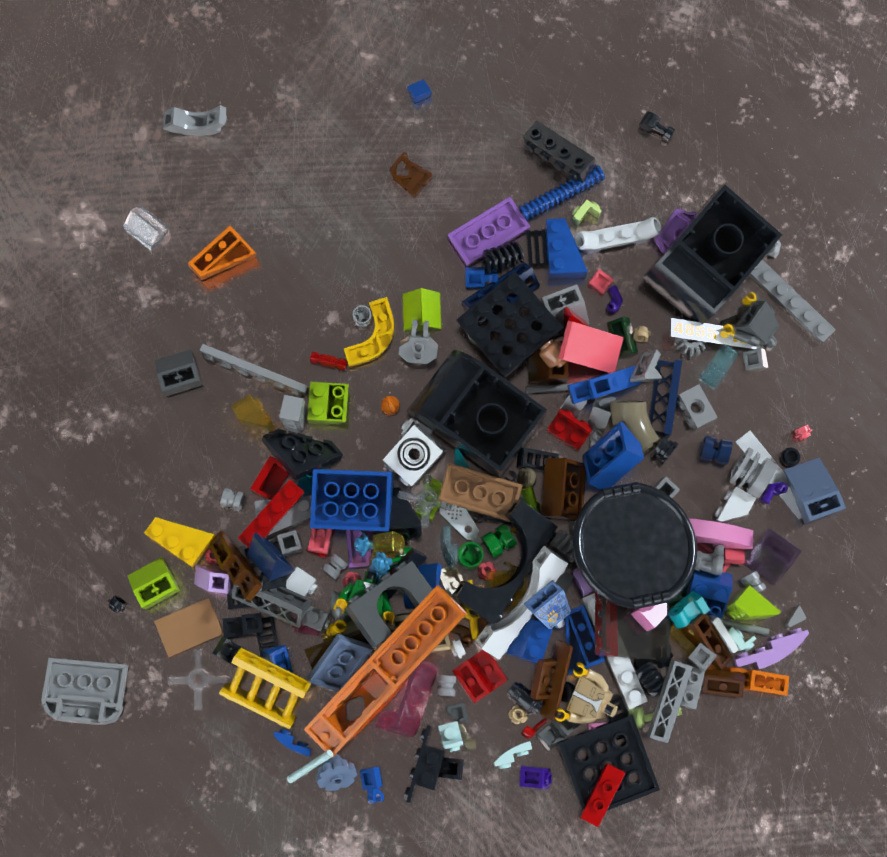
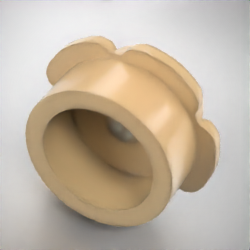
M638 326L632 331L633 339L637 342H647L649 336H651V332L645 326Z
M514 705L509 710L508 716L512 723L518 725L526 722L528 712L520 706Z

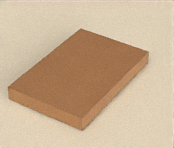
M210 598L154 621L168 658L224 635Z

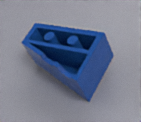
M546 219L548 280L586 278L588 271L566 219Z
M584 605L572 609L570 614L565 617L566 643L573 646L568 675L573 674V669L576 671L582 670L581 667L577 666L578 662L584 664L585 669L605 662L604 656L595 655V633Z

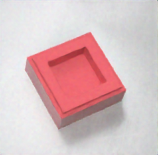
M598 269L589 281L588 286L604 295L614 279Z
M724 548V563L744 565V549Z

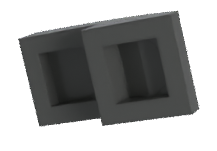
M567 719L562 722L552 721L536 737L550 751L558 744L557 742L563 740L581 724L569 722Z

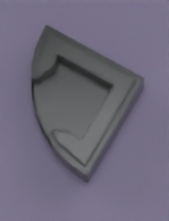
M464 702L445 706L451 718L459 722H469Z

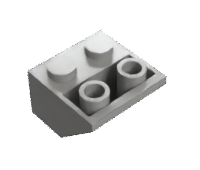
M577 284L541 298L544 306L563 327L565 307H568L584 319L588 325L590 324L585 302ZM564 330L561 331L557 336L564 334Z

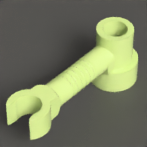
M643 706L628 709V715H633L638 729L645 727V722L651 721L654 712L644 714ZM681 707L679 708L677 716L682 715Z

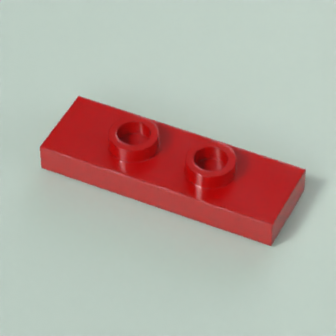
M606 763L580 815L581 819L599 827L625 775L624 771Z

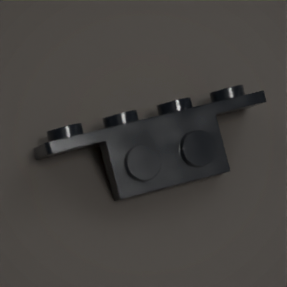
M427 725L426 729L423 728L420 740H423L422 746L417 748L415 759L418 761L416 768L412 767L409 777L412 780L411 786L406 788L404 799H407L406 804L412 805L417 786L434 791L436 789L446 751L428 746L433 728L430 725Z

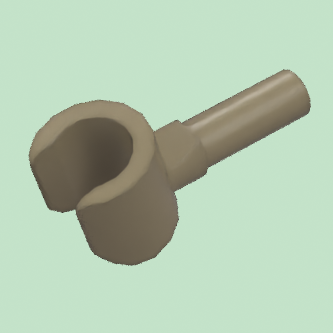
M460 724L459 728L464 738L465 748L468 751L476 750L475 738L469 739L464 724Z

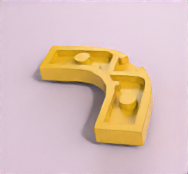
M387 297L369 302L375 322L372 336L360 344L344 348L349 368L378 358L390 345L394 334V319Z

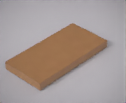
M448 463L437 501L511 522L505 515L514 501L519 500L523 485Z

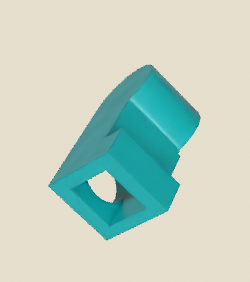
M692 591L671 608L668 615L676 628H683L701 613L706 614L710 609L703 597Z

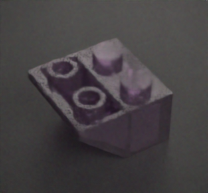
M768 528L749 552L744 563L776 585L795 562L801 550Z

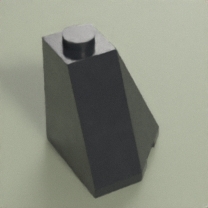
M393 487L389 531H382L383 544H404L406 546L408 540L413 537L417 539L422 536L421 522L401 488Z

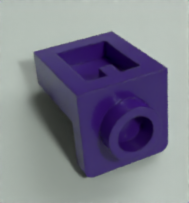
M521 766V787L549 789L552 783L550 768Z

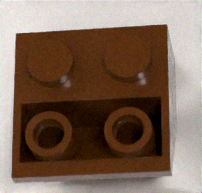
M541 349L528 359V383H567L568 361L560 368L556 366L549 368L540 357Z

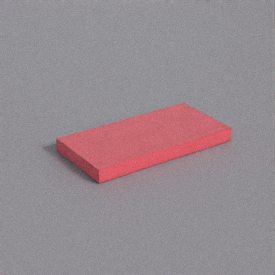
M568 321L558 359L607 373L614 372L624 337Z

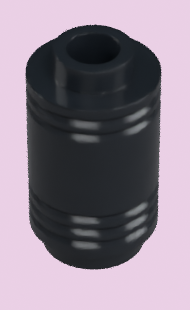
M515 682L507 693L510 696V700L530 713V715L533 712L537 714L543 706L541 703L543 699L535 700L531 698V690L521 682Z

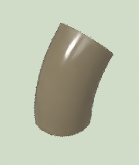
M610 401L613 427L620 421L623 422L641 443L643 456L645 457L661 440L650 422L647 401Z

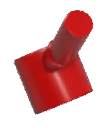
M542 719L533 729L527 725L521 734L530 739L540 727L548 722L547 719Z

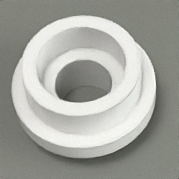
M452 640L453 645L450 647L454 657L459 656L461 659L466 654L460 640Z

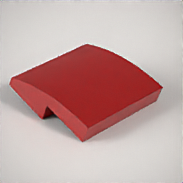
M481 650L452 670L473 703H476L509 680L494 657L484 650Z

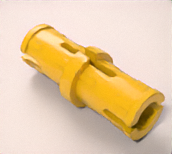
M337 620L334 624H330L327 630L322 633L324 635L322 640L326 642L334 639L337 634L341 635L346 630V623L343 620Z

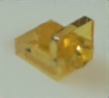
M394 531L373 535L374 555L377 552L404 554L405 541L402 535Z

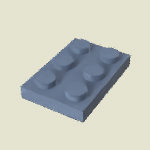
M337 634L308 675V682L339 692L373 651L371 645Z

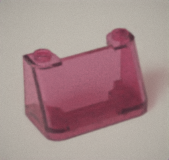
M425 659L412 672L398 713L390 710L382 712L376 724L377 728L408 738L413 737L417 733L437 676V666L433 662Z

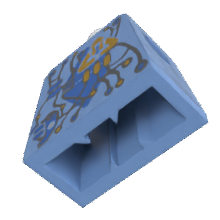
M553 580L524 603L548 629H552L554 626L562 628L565 625L564 618L571 612L564 590Z

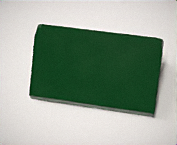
M624 316L607 322L611 334L624 337L619 358L638 354L636 341L633 339L634 335L630 319Z

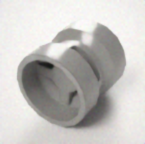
M360 305L353 310V321L357 327L366 328L371 324L372 315L367 306Z
M225 488L220 506L224 508L232 506L233 510L240 511L245 493L240 491L235 493L231 489Z
M333 553L329 557V562L325 563L321 569L337 580L341 570H345L348 564Z
M757 571L740 579L742 585L746 587L750 585L757 592L766 589L765 584L760 581V575Z
M437 675L439 687L436 689V695L455 696L453 686L456 683V676Z

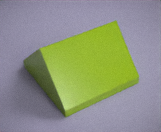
M419 288L403 293L404 331H412L413 320L418 322L416 331H424L423 323L425 321H429L428 330H441L440 292Z

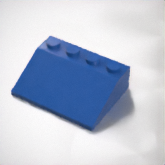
M313 469L310 528L389 531L393 473Z

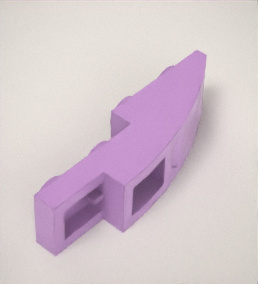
M801 628L789 631L790 635L783 637L782 633L771 636L772 640L767 642L769 650L765 646L755 649L756 654L748 655V652L736 655L737 659L732 660L733 666L737 668L753 663L755 670L770 666L793 652L805 640L809 632L808 630L802 631Z

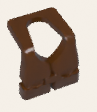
M403 152L389 169L393 180L413 197H416L423 189V186L432 178V173L411 162L406 152ZM401 161L407 165L409 175H397V166Z

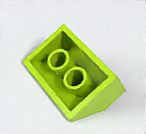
M750 585L738 590L727 603L725 609L727 616L734 621L736 619L738 621L767 619L781 612Z

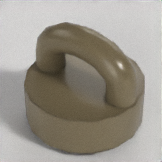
M522 468L518 472V483L523 485L522 487H534L536 475L533 469Z

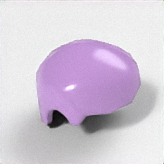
M575 568L570 572L573 573L574 583L581 591L580 595L583 598L594 591L583 578L579 568Z

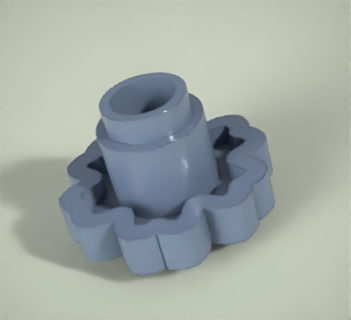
M336 754L333 758L325 761L318 768L319 773L315 775L320 788L325 787L326 791H337L341 787L347 788L350 784L354 783L357 772L354 763H348L347 760L340 758Z

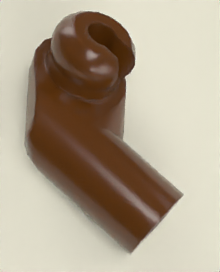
M457 624L451 632L458 634L464 647H470L473 639L469 628Z

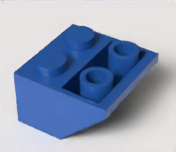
M694 569L689 580L687 595L694 591L702 596L710 609L706 614L722 619L733 588L732 574L722 572V575H715Z

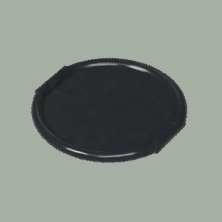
M633 482L602 488L585 503L574 525L573 552L580 573L597 594L618 606L636 610L668 603L686 587L694 572L697 560V541L693 526L681 506L669 495L655 487Z

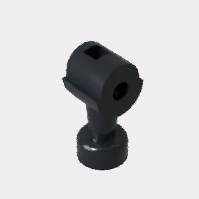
M647 111L639 126L647 132L654 130L663 134L662 138L668 142L675 128L672 126L666 128L659 123L660 118L658 115Z

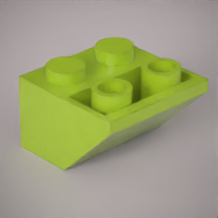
M310 382L308 423L320 425L346 423L349 384Z
M163 557L127 575L141 608L145 610L180 591Z

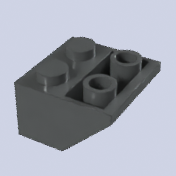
M192 349L155 360L157 376L165 396L202 386Z

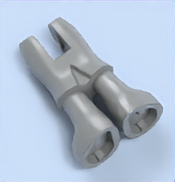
M717 545L713 553L705 554L697 551L695 570L722 575L724 545Z

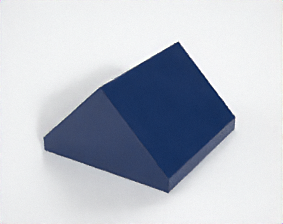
M258 533L253 535L248 556L269 581L295 571L273 543Z

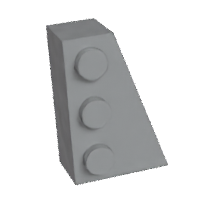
M312 496L301 497L265 539L310 521ZM271 500L255 501L256 517Z

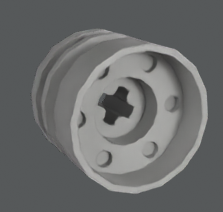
M749 447L738 458L728 482L733 485L739 478L738 488L748 483L746 492L758 499L771 481L778 464L769 458H766L761 464L758 463L760 453L758 452L751 459L750 457L754 450Z

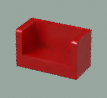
M269 456L250 490L266 500H272L281 489L289 473L277 459Z

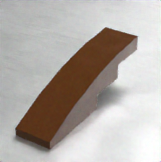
M219 531L210 543L217 563L221 570L227 571L232 584L240 587L244 598L252 601L263 586L236 545L223 531Z

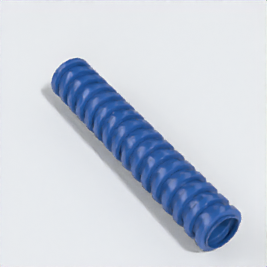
M596 165V168L583 183L570 179L569 182L565 181L564 185L560 184L559 187H554V190L550 189L544 195H539V198L535 197L534 200H529V203H524V206L520 205L519 210L527 221L529 217L533 218L534 215H539V212H544V209L548 210L549 207H554V204L558 205L559 201L563 202L564 199H569V196L573 197L574 193L578 194L579 191H584V188L588 189L590 185L593 186L595 183H599L600 180L603 181L605 179L604 172L600 166Z

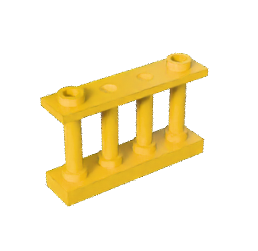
M240 648L232 660V663L238 666L231 683L226 682L219 694L278 723L282 727L290 729L297 719V716L291 714L298 697L304 698L312 683ZM245 670L256 675L249 692L238 687ZM263 679L273 683L267 701L256 696ZM280 688L291 692L284 710L274 705Z

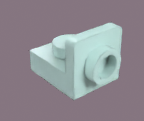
M731 627L727 630L739 647L737 652L742 650L746 652L754 646L755 636L748 638L744 642V636L737 628Z
M455 721L438 726L443 748L448 749L449 752L460 750V745H463L458 722Z

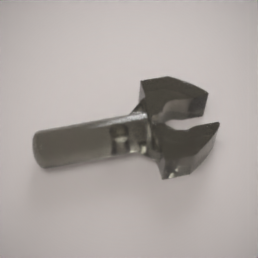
M749 306L739 307L737 315L721 320L720 325H732L739 322Z

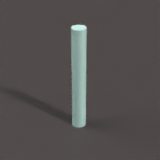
M327 750L287 776V781L292 783L333 757L332 751Z

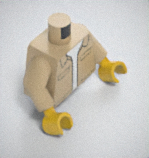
M578 662L577 666L581 667L582 670L578 672L573 669L574 675L580 678L566 709L570 712L566 713L562 708H558L556 711L563 712V716L561 718L555 717V719L561 722L567 719L569 722L586 724L593 723L596 719H602L605 714L613 717L618 707L610 703L613 693L609 691V686L602 675L591 669L586 670L584 664Z

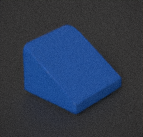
M424 79L407 86L414 103L431 96V90Z

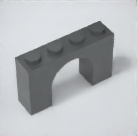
M404 561L395 568L397 572L393 575L387 573L379 579L381 583L376 587L372 584L363 590L365 592L363 596L359 598L356 595L348 601L349 606L345 609L372 648L392 634L377 610V601L382 592L386 590L401 591L416 608L433 590L413 561L408 564Z

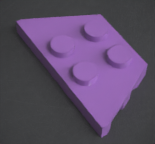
M681 209L673 211L662 227L661 233L654 239L661 253L666 250L697 212H686Z

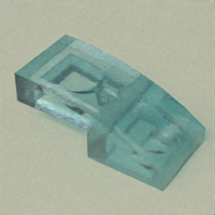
M443 525L440 533L442 553L450 570H455L458 562V544L450 543L451 526Z

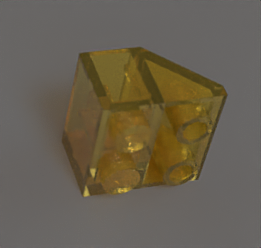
M249 394L231 405L245 430L262 434L273 432L272 428L275 426L267 413L263 415L262 412L265 410L257 397L253 398Z

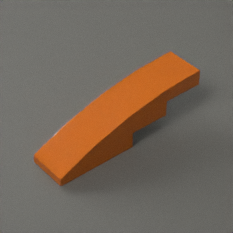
M710 664V666L707 668V669L719 670V669L716 668L713 664ZM726 666L721 670L744 673V690L787 696L789 676Z

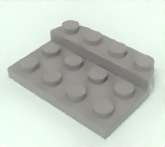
M49 658L41 699L44 710L52 719L61 722L107 725L116 722L123 711L122 704L128 665Z

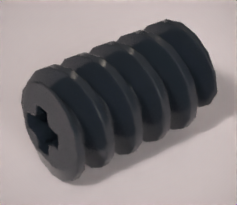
M512 241L510 244L506 243L503 246L499 245L497 248H490V250L486 249L482 253L483 266L488 274L491 273V268L495 272L498 271V266L501 270L505 268V265L511 267V261L513 265H518V260L521 263L524 262V252L516 241Z

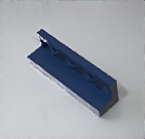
M523 262L499 277L498 282H491L463 300L462 303L469 310L513 272H516L523 281L531 276L533 283L528 286L531 291L539 287L540 284L532 267ZM517 295L507 297V301L510 303H514L518 299ZM496 306L493 308L492 313L496 314L503 310V308ZM481 318V319L478 321V325L481 324L482 322H484V321L487 320V319H486V318Z
M675 359L673 362L658 360L656 370L662 376V381L659 382V379L654 380L649 419L651 424L657 419L662 423V432L655 431L659 437H665L666 435L670 437L672 434L682 360ZM661 366L672 367L671 374L666 378L660 373ZM664 382L668 388V393L661 396L657 388ZM662 401L666 408L659 415L654 408L655 404Z

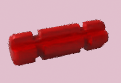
M314 351L310 355V362L312 363L319 362L321 365L333 368L336 366L337 369L345 370L347 366L346 359H337V357L326 354L320 355Z

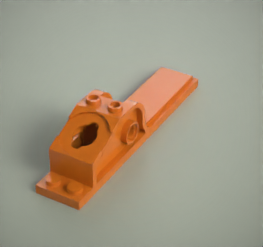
M437 585L303 730L325 752L331 750L334 757L347 742L352 740L396 696L406 684L405 680L467 615V612ZM376 672H378L389 684H387ZM358 696L363 697L365 709L362 715L349 721L346 718L347 713L345 711L347 702Z

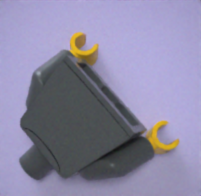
M749 292L742 299V303L749 307L735 326L736 331L733 330L732 325L726 324L723 326V329L728 332L721 331L720 336L728 338L731 335L734 336L733 339L753 346L766 344L768 348H771L777 344V340L773 335L779 327L773 307L768 305L767 301L757 300L756 294Z

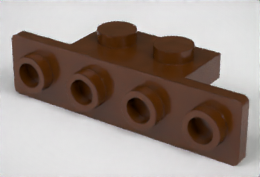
M562 640L556 641L553 658L538 659L530 697L535 700L543 699L540 714L551 721H556L555 717L558 715L556 709L560 707L573 646Z

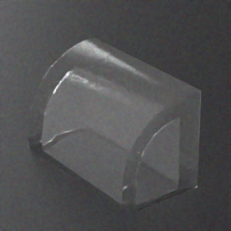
M143 206L132 209L122 227L150 250L163 240L169 230L168 226Z

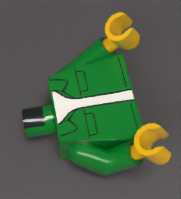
M366 571L364 581L357 579L354 583H349L339 592L333 610L336 607H340L342 609L341 613H347L345 609L349 606L348 601L356 595L359 598L365 594L363 590L372 584L375 587L377 586L375 584L377 574ZM382 592L377 601V610L384 623L385 620H389L391 625H393L395 615L391 610L387 593Z

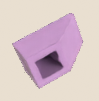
M196 564L195 585L210 592L226 594L233 589V584L227 571L221 570L220 567Z

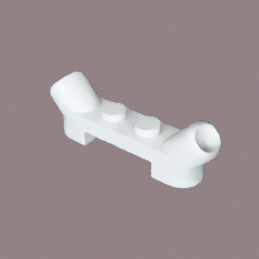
M651 217L641 222L589 232L579 231L575 235L574 240L578 249L586 254L600 252L602 249L636 243V245L647 243L651 238L661 233V224L658 219Z

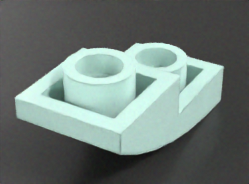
M531 742L521 743L507 750L494 761V766H499L500 769L511 767V763L515 762L513 754L516 753L517 757L529 754L528 750L532 749Z

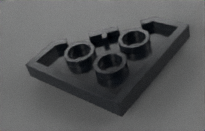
M277 429L262 437V442L294 480L312 473L313 469H321L342 459L343 455L332 441L324 439L322 442L312 439V436L299 433L296 436L287 434L285 430Z

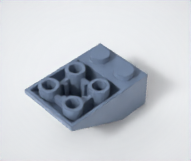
M820 457L783 470L804 524L846 509L841 494Z

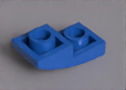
M280 729L279 732H274L273 736L289 749L302 755L311 756L313 748H308L309 743L297 741V745L294 744L295 736L291 735L292 731Z

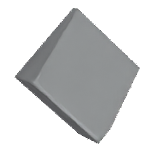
M757 348L743 352L745 370L768 368L765 349Z
M568 395L560 409L571 411L575 415L574 418H577L588 401L572 404L570 395Z
M800 605L796 606L784 624L785 628L792 627L806 620Z

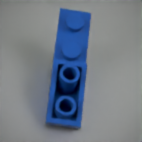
M636 365L567 385L572 404L641 384L642 382H631L629 380Z

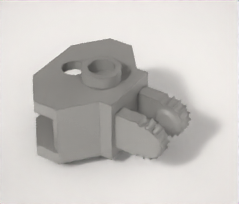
M413 320L410 335L400 341L399 355L409 363L428 364L437 358L438 344L429 336V321L423 323L424 332H416L418 322Z

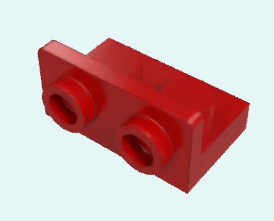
M560 409L546 431L576 451H579L592 432V429L586 421H579L574 418L575 415L571 411Z

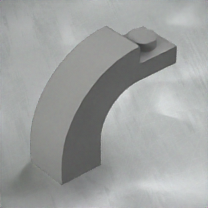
M218 106L206 112H190L173 107L164 112L163 129L183 135L204 136L220 133L221 127L225 126L227 120L226 107Z

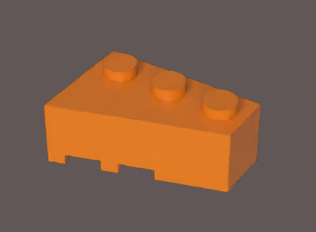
M229 226L189 261L188 266L201 280H204L255 258L256 252Z

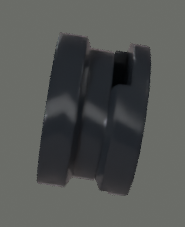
M668 435L664 437L650 455L651 457L656 455L661 465L664 464L679 445L676 441H668Z

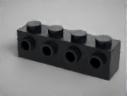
M536 121L523 136L524 146L528 151L537 153L542 160L551 162L557 170H563L568 173V176L575 181L578 180L583 183L596 168L593 156L539 121Z

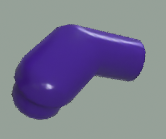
M617 285L608 288L612 298L609 304H607V310L611 313L617 312L623 303V298Z
M783 482L769 484L761 501L769 504L774 495L786 493L788 486Z

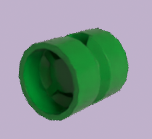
M505 523L495 528L494 533L489 532L481 537L493 559L503 554L504 549L509 550L517 545L513 534Z
M474 542L463 544L458 552L459 564L467 570L478 568L483 560L481 546Z

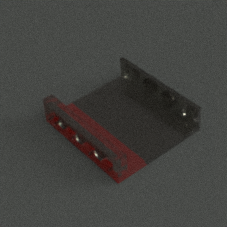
M595 592V655L657 661L670 657L671 645L669 644L671 626L669 625L668 612L670 611V606L668 603L667 615L655 628L646 631L631 615L634 611L633 609L611 603Z

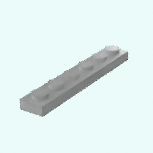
M763 260L749 274L754 281L821 344L836 330Z
M202 344L199 350L203 358L210 362L216 360L221 362L220 365L225 368L231 369V367H234L245 376L251 374L256 376L255 379L260 382L266 383L268 381L280 390L284 388L291 390L290 393L297 397L302 395L307 397L309 387L305 384L205 344Z

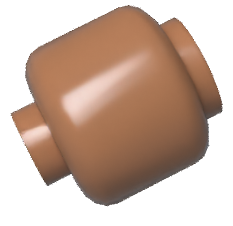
M551 339L540 347V357L549 368L555 366L560 368L567 362L558 359L562 346L559 340L553 341Z

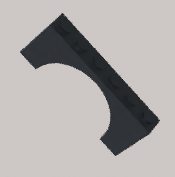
M521 499L515 500L505 515L517 529L522 545L521 559L515 573L504 583L491 588H481L468 581H461L451 598L486 623L492 625L501 620L503 610L514 600V593L522 588L525 582L524 578L533 571V560L542 547L546 546L548 541L551 542L557 533L555 532L558 528L557 525Z

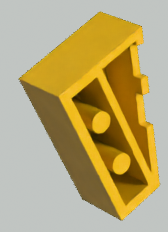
M157 517L154 518L144 532L148 537L194 569L196 564L204 557L206 550L210 548V543L216 537L215 534Z

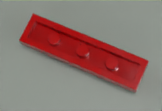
M289 479L238 539L250 548L252 537L255 533L266 538L305 492Z

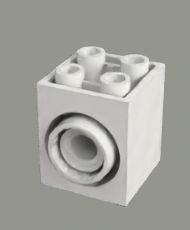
M419 424L411 427L383 459L385 462L384 466L393 473L395 471L399 474V480L403 484L413 486L447 449ZM414 448L419 450V458L413 456Z

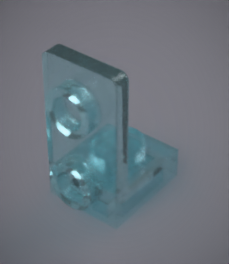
M722 344L700 376V379L716 388L739 354L727 345Z

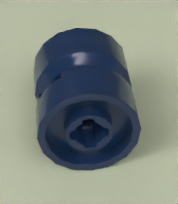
M705 435L701 446L700 459L710 462L715 459L716 463L727 465L733 442L727 439L718 441L716 437Z

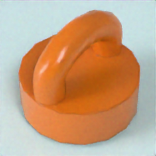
M386 396L381 401L383 413L390 416L395 415L400 409L399 400L394 396Z

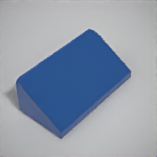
M286 645L262 651L265 660L293 673Z

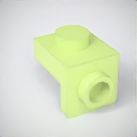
M586 200L581 207L578 205L573 211L572 223L579 226L588 213L598 219L602 211L600 206L593 201Z

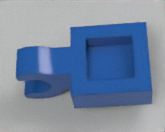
M465 267L466 288L485 287V282H498L497 271L494 272L493 269L488 274L484 267Z
M379 767L360 770L363 790L367 789L368 803L384 801V795L379 790V787H382Z

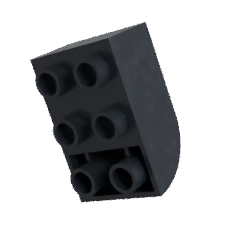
M724 184L710 196L644 274L642 279L689 320L700 322L703 325L734 294L783 234Z
M453 350L406 412L456 449L458 448L459 451L493 476L500 478L544 420L547 409L484 363L462 351Z

